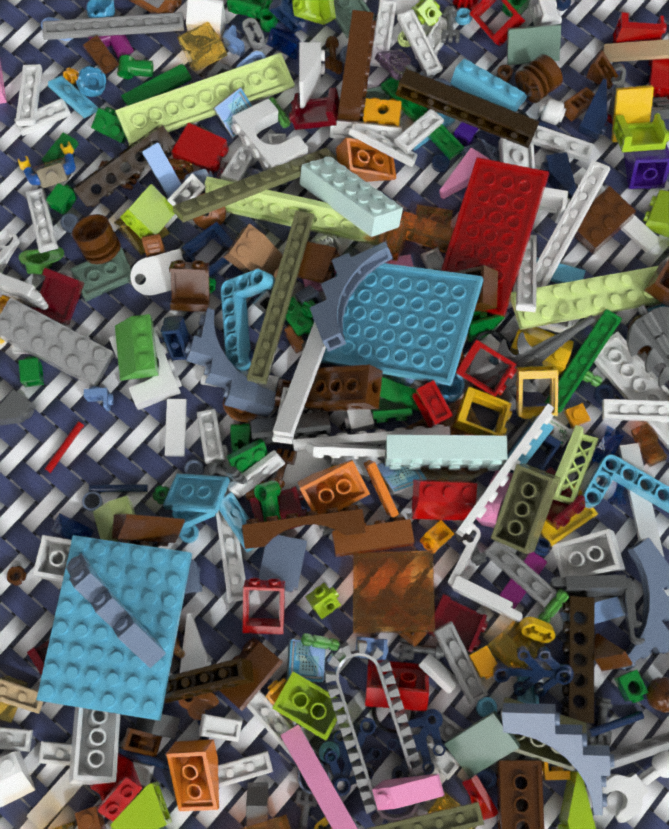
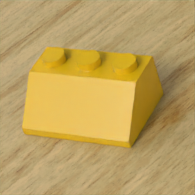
M538 327L522 330L518 328L510 352L514 355L519 354L517 341L521 332L524 333L525 339L531 347L556 334ZM568 340L542 362L543 366H556L558 375H561L571 355L574 342Z

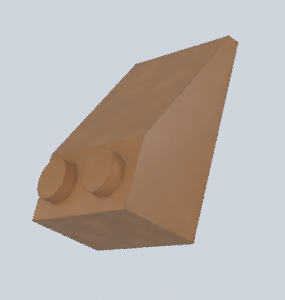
M249 223L241 230L224 255V258L244 273L260 269L272 274L276 280L283 255L263 233Z

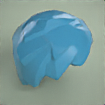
M89 0L86 8L89 18L114 17V0Z
M84 67L79 72L78 79L76 80L79 91L86 97L100 96L105 90V74L97 67Z
M455 373L452 386L436 383L446 403L456 402L464 393L465 382L457 373Z

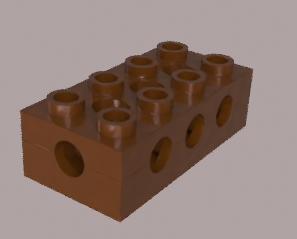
M370 364L318 368L304 407L312 411L324 410V412L379 409L383 371Z
M498 760L496 762L497 810L499 812L497 814L498 829H517V824L521 821L525 823V829H545L542 762L540 760ZM521 776L523 779V785L522 787L517 788L515 785V780L517 777ZM522 798L524 807L521 810H517L516 802Z

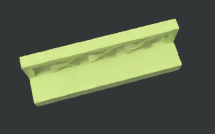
M575 426L555 476L560 477V481L553 500L571 504L576 500L599 442V438L585 435L581 426ZM582 440L592 443V446L583 450L581 447ZM583 456L585 463L577 466L574 460ZM577 472L579 478L570 482L568 475ZM570 488L573 493L571 498L561 496V492Z

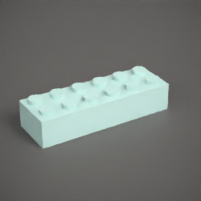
M325 157L302 165L300 185L323 202L328 203L335 211L370 237L399 227L403 207L385 196L381 191L375 189L370 183L365 182L357 174H354L338 163L334 158Z
M387 435L385 442V467H389L391 470H400L401 467H409L410 470H420L421 467H429V470H440V467H448V470L468 468L470 471L480 470V468H487L489 471H497L503 467L508 459L507 436Z

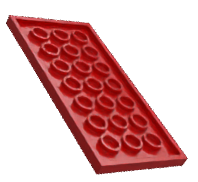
M476 157L441 271L456 272L482 265L498 271L497 308L484 310L483 312L503 317L506 315L511 292H513L549 177L548 171Z

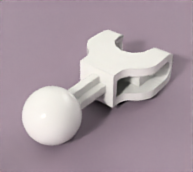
M668 750L655 754L652 758V766L638 776L632 772L627 776L610 774V776L606 777V787H602V793L608 794L618 790L624 798L623 805L615 812V817L619 823H624L640 813L643 797L649 792L646 788L648 784L659 776L669 778Z

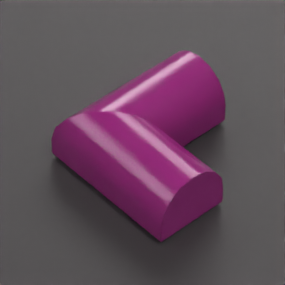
M126 35L98 36L106 47L112 46L118 59L122 55L134 52Z

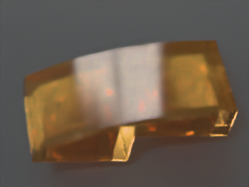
M648 423L631 430L635 443L639 444L640 452L649 467L667 459L666 453L657 441L658 436Z

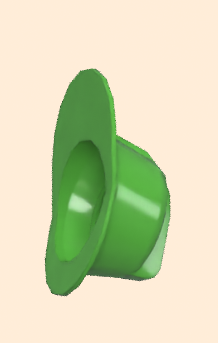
M61 247L40 253L38 249L26 250L19 255V260L25 264L28 274H42L44 268L50 269L53 262L60 260L64 256V250Z

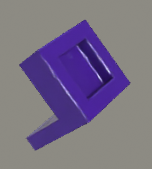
M461 122L455 130L454 137L465 147L472 144L473 136L479 129Z

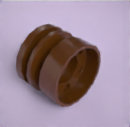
M541 54L532 60L529 65L527 64L516 72L515 82L518 89L526 94L528 101L538 103L548 93L553 92L562 85L563 76L557 63L546 54Z
M93 214L84 217L76 223L72 230L73 239L86 261L91 264L106 263L113 259L120 251L121 243L113 231L108 218L104 215Z

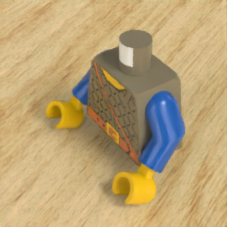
M68 142L67 147H64L63 144L60 145L65 155L63 158L31 168L27 156H25L26 160L23 162L18 158L20 169L24 170L23 172L31 185H39L42 188H46L67 181L70 178L71 173L76 169L73 156L74 149L70 142Z

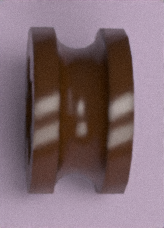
M501 65L497 69L496 77L508 83L512 78L513 70L509 65Z

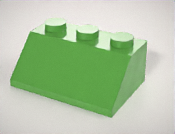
M150 314L131 316L115 325L120 381L159 376L154 325Z

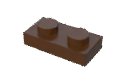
M98 35L83 44V48L105 76L118 67V62Z

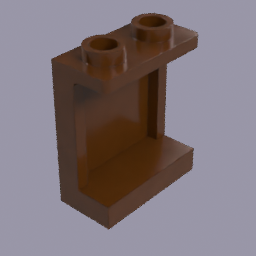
M307 241L297 278L319 283L334 278L335 268L332 260L340 257L336 247Z
M184 260L171 261L169 266L172 292L170 310L206 312L210 306L209 263H204L201 260L185 262Z

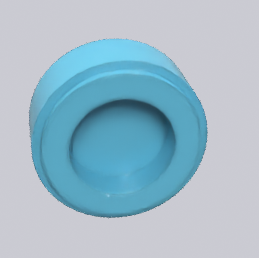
M196 525L181 530L179 537L185 543H193L199 537V530Z
M484 697L476 704V711L482 718L494 710L497 712V704L492 698Z

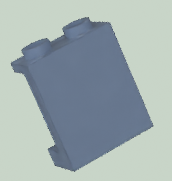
M281 535L274 537L265 546L259 579L269 580L277 578L285 581L286 592H293L294 589L298 590L307 540Z

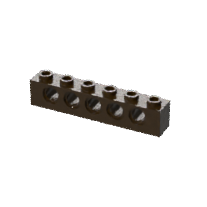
M159 124L75 185L72 189L87 208L90 206L92 208L101 202L100 198L110 196L115 192L114 188L118 185L123 186L130 181L129 177L133 174L138 175L143 172V167L148 162L145 157L142 161H137L135 155L137 152L150 147L152 141L159 143L164 154L169 153L173 149L172 146L176 143L165 127ZM124 162L129 164L127 172L121 171V165ZM109 173L115 175V179L111 183L106 181V176ZM99 184L100 191L92 193V185Z
M569 596L567 601L563 603V613H567V621L563 622V633L566 634V642H563L562 651L565 654V662L563 664L571 666L574 676L576 674L580 675L582 682L577 686L572 678L570 683L562 684V695L565 696V704L562 705V715L585 723H594L595 598ZM576 612L582 615L583 620L580 624L574 620ZM575 633H579L582 636L580 644L574 641ZM576 653L582 657V662L579 665L573 660ZM576 695L580 696L582 700L579 707L573 704V698Z
M237 658L170 675L164 704L254 682L252 662L243 658Z

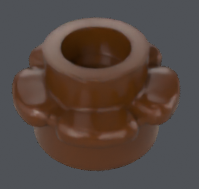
M21 566L11 567L7 572V581L15 586L21 585L22 581L26 580L27 574Z

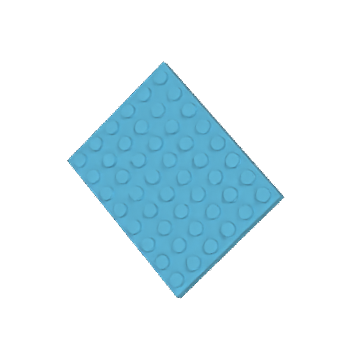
M387 263L380 265L365 277L348 301L343 318V334L346 344L329 352L325 349L320 363L337 366L370 364L382 370L383 374L427 382L434 380L435 383L452 386L483 284V277Z
M73 535L66 566L73 557H77L82 553L118 600L161 644L166 654L149 668L118 639L112 627L95 612L91 603L73 587L69 579L71 576L65 568L36 700L160 721L192 553Z

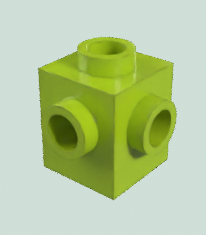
M420 0L411 8L414 10L421 25L433 26L442 15L439 10L440 6L435 0Z
M322 583L305 596L321 619L341 606L337 599L339 597L337 591L333 586L329 588L325 583Z

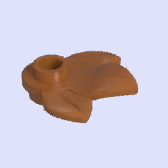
M211 692L192 697L191 702H186L185 699L178 700L181 707L187 709L191 718L201 720L205 710L214 708L219 703V700Z

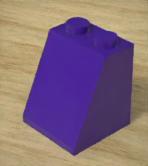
M667 144L663 150L624 152L629 189L665 188L669 173V149Z

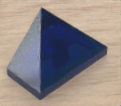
M272 27L266 45L296 60L301 40L295 33Z
M607 426L597 444L592 460L600 463L606 456L615 455L624 434ZM606 461V467H607V468H608V466H609V464H610L609 461Z
M59 513L50 531L68 540H72L73 535L91 538L94 532L93 529Z

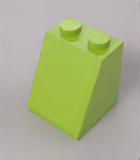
M659 190L656 196H652L649 206L652 207L650 211H646L643 221H645V225L652 232L669 238V191Z
M159 782L148 784L111 823V829H159L170 824L172 819Z

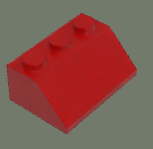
M413 479L411 519L465 520L476 505L477 483L470 481Z
M368 659L365 706L389 708L376 665L372 660ZM389 661L392 671L382 672V674L393 673L396 681L395 685L400 694L398 697L402 700L404 710L427 711L429 675L418 666L419 664Z

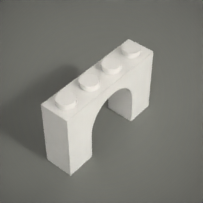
M269 98L232 116L231 125L233 132L239 135L243 145L250 149L253 158L261 163L264 171L308 155V146L299 135L277 145L266 144L259 140L257 134L261 130L278 122V110Z
M158 326L154 327L156 353L159 359V376H153L151 379L129 388L138 410L181 393L179 387L182 385L178 375L174 377L172 370H175L171 359L167 360L165 355L168 353L165 343H160L159 337H162ZM115 335L109 337V340L111 342L115 355L118 358Z

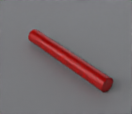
M78 421L44 468L46 471L51 473L84 427L81 422Z

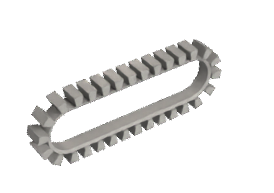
M357 640L358 650L350 651L349 644L345 642L339 645L345 655L338 659L333 653L330 654L327 661L328 664L336 666L335 672L324 670L326 683L336 681L337 684L327 686L330 698H332L331 702L366 814L375 809L377 810L370 778L339 682V671L346 660L355 656H364L375 663L410 777H414V774H418L416 776H423L424 771L419 761L420 758L415 748L416 745L410 726L407 723L408 720L403 710L402 700L398 697L400 694L395 685L394 675L392 672L385 675L382 674V672L392 671L390 662L386 659L378 663L377 659L384 654L382 650L374 645L369 654L365 652L367 642ZM340 694L339 698H333L334 696ZM344 706V710L336 711ZM416 803L412 804L407 811L396 815L386 813L383 810H377L371 816L373 824L381 825L384 819L388 820L387 823L410 818L414 813L418 816L427 814L428 811L425 806Z

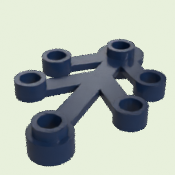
M525 646L517 649V656L531 668H508L503 663H499L493 668L494 679L500 683L508 681L510 676L529 677L524 682L518 681L514 683L513 690L517 696L524 695L526 690L532 686L537 696H544L557 683H570L574 672L571 666L559 664L551 656L550 650L547 647L539 648L537 654L539 659L545 661L552 669H544L530 655L529 649ZM544 677L549 678V679H548L546 682H544V683H543V682H538V681H540V680H541L542 678H544Z
M429 709L424 712L422 718L407 722L410 728L423 726L420 733L412 735L417 752L421 751L422 768L427 775L432 774L435 770L426 740L430 731L435 744L433 753L436 756H442L446 752V747L442 744L439 727L443 723V717L436 709ZM431 715L436 718L434 724H431L428 720ZM390 738L386 743L387 748L391 751L401 747L399 739ZM391 740L396 741V748L390 747L389 743ZM438 745L443 747V752L441 754L437 753L435 750L436 746ZM405 758L401 765L393 768V779L398 778L396 776L398 770L403 772V778L409 777ZM430 764L432 766V771L427 772L425 770V765Z
M363 717L358 722L359 732L357 740L360 749L366 736L374 733L376 729L375 721L368 717ZM364 722L368 723L367 729H363ZM336 730L332 734V739L337 743L344 762L342 772L337 764V753L335 751L327 750L323 757L329 763L333 775L331 783L341 797L347 795L351 786L357 782L355 775L350 776L352 766L343 736L338 741L336 739V735L341 733V730ZM371 747L367 753L362 755L364 762L379 760L382 757V751L377 747ZM374 750L378 751V755L376 757L372 756V752ZM329 753H333L332 760L327 758ZM366 766V769L370 772L369 778L371 780L374 776V772L371 768ZM342 781L343 787L338 789L337 784Z

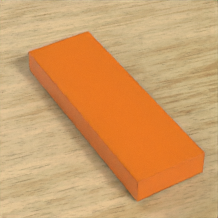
M372 460L364 462L365 469L386 514L394 518L399 513L376 463Z

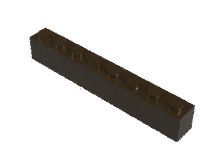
M409 69L405 70L398 84L396 96L526 148H529L539 125L537 120Z

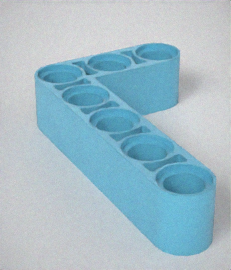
M255 269L226 280L221 286L225 354L235 368L241 371L248 370L251 365L248 356L250 339L246 298L272 289L275 283V278L272 274L260 269Z
M608 455L600 461L581 494L585 497V508H593L601 502L611 482L615 481L669 513V487L615 455ZM606 461L613 464V469L606 467ZM623 471L630 474V480L624 478ZM596 478L603 479L604 486L598 485ZM641 481L647 484V490L641 487ZM658 491L665 495L664 500L658 497ZM587 494L594 496V503L588 501Z

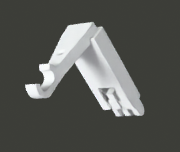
M9 233L12 239L10 245H0L2 248L0 251V295H5L21 303L45 310L48 308V304L42 295L35 290L34 285L2 274L12 254L20 244L16 234Z
M475 526L472 531H475L477 534L473 542L462 541L466 547L448 580V585L452 587L453 591L505 617L520 622L523 617L522 613L512 608L513 602L462 578L481 537L479 528Z

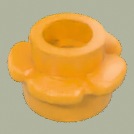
M68 67L63 72V77L71 84H77L76 80L79 73L76 69Z

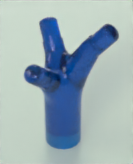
M617 483L614 494L607 501L610 503L617 498L619 505L625 504L624 487Z

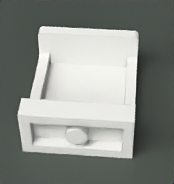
M545 187L538 211L555 213V223H559L570 203V199L567 198L568 191Z

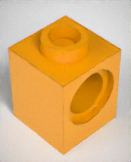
M488 646L469 655L480 678L484 676L488 679L493 676V668L497 665V662Z

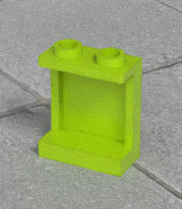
M292 0L293 12L296 17L322 25L336 19L334 0Z
M655 113L652 122L629 124L626 123L623 115H616L613 132L622 152L665 149L666 143L669 141V131L666 129L664 120L661 119L659 113Z
M150 184L120 218L141 238L158 234L175 213L173 212V206Z

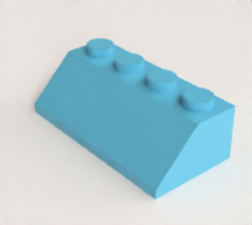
M463 59L456 66L450 83L466 93L514 112L527 99L526 94L518 88L466 59Z

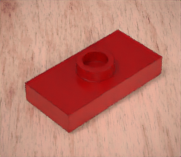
M472 776L462 782L470 796L471 802L479 801L484 820L499 814L478 776Z

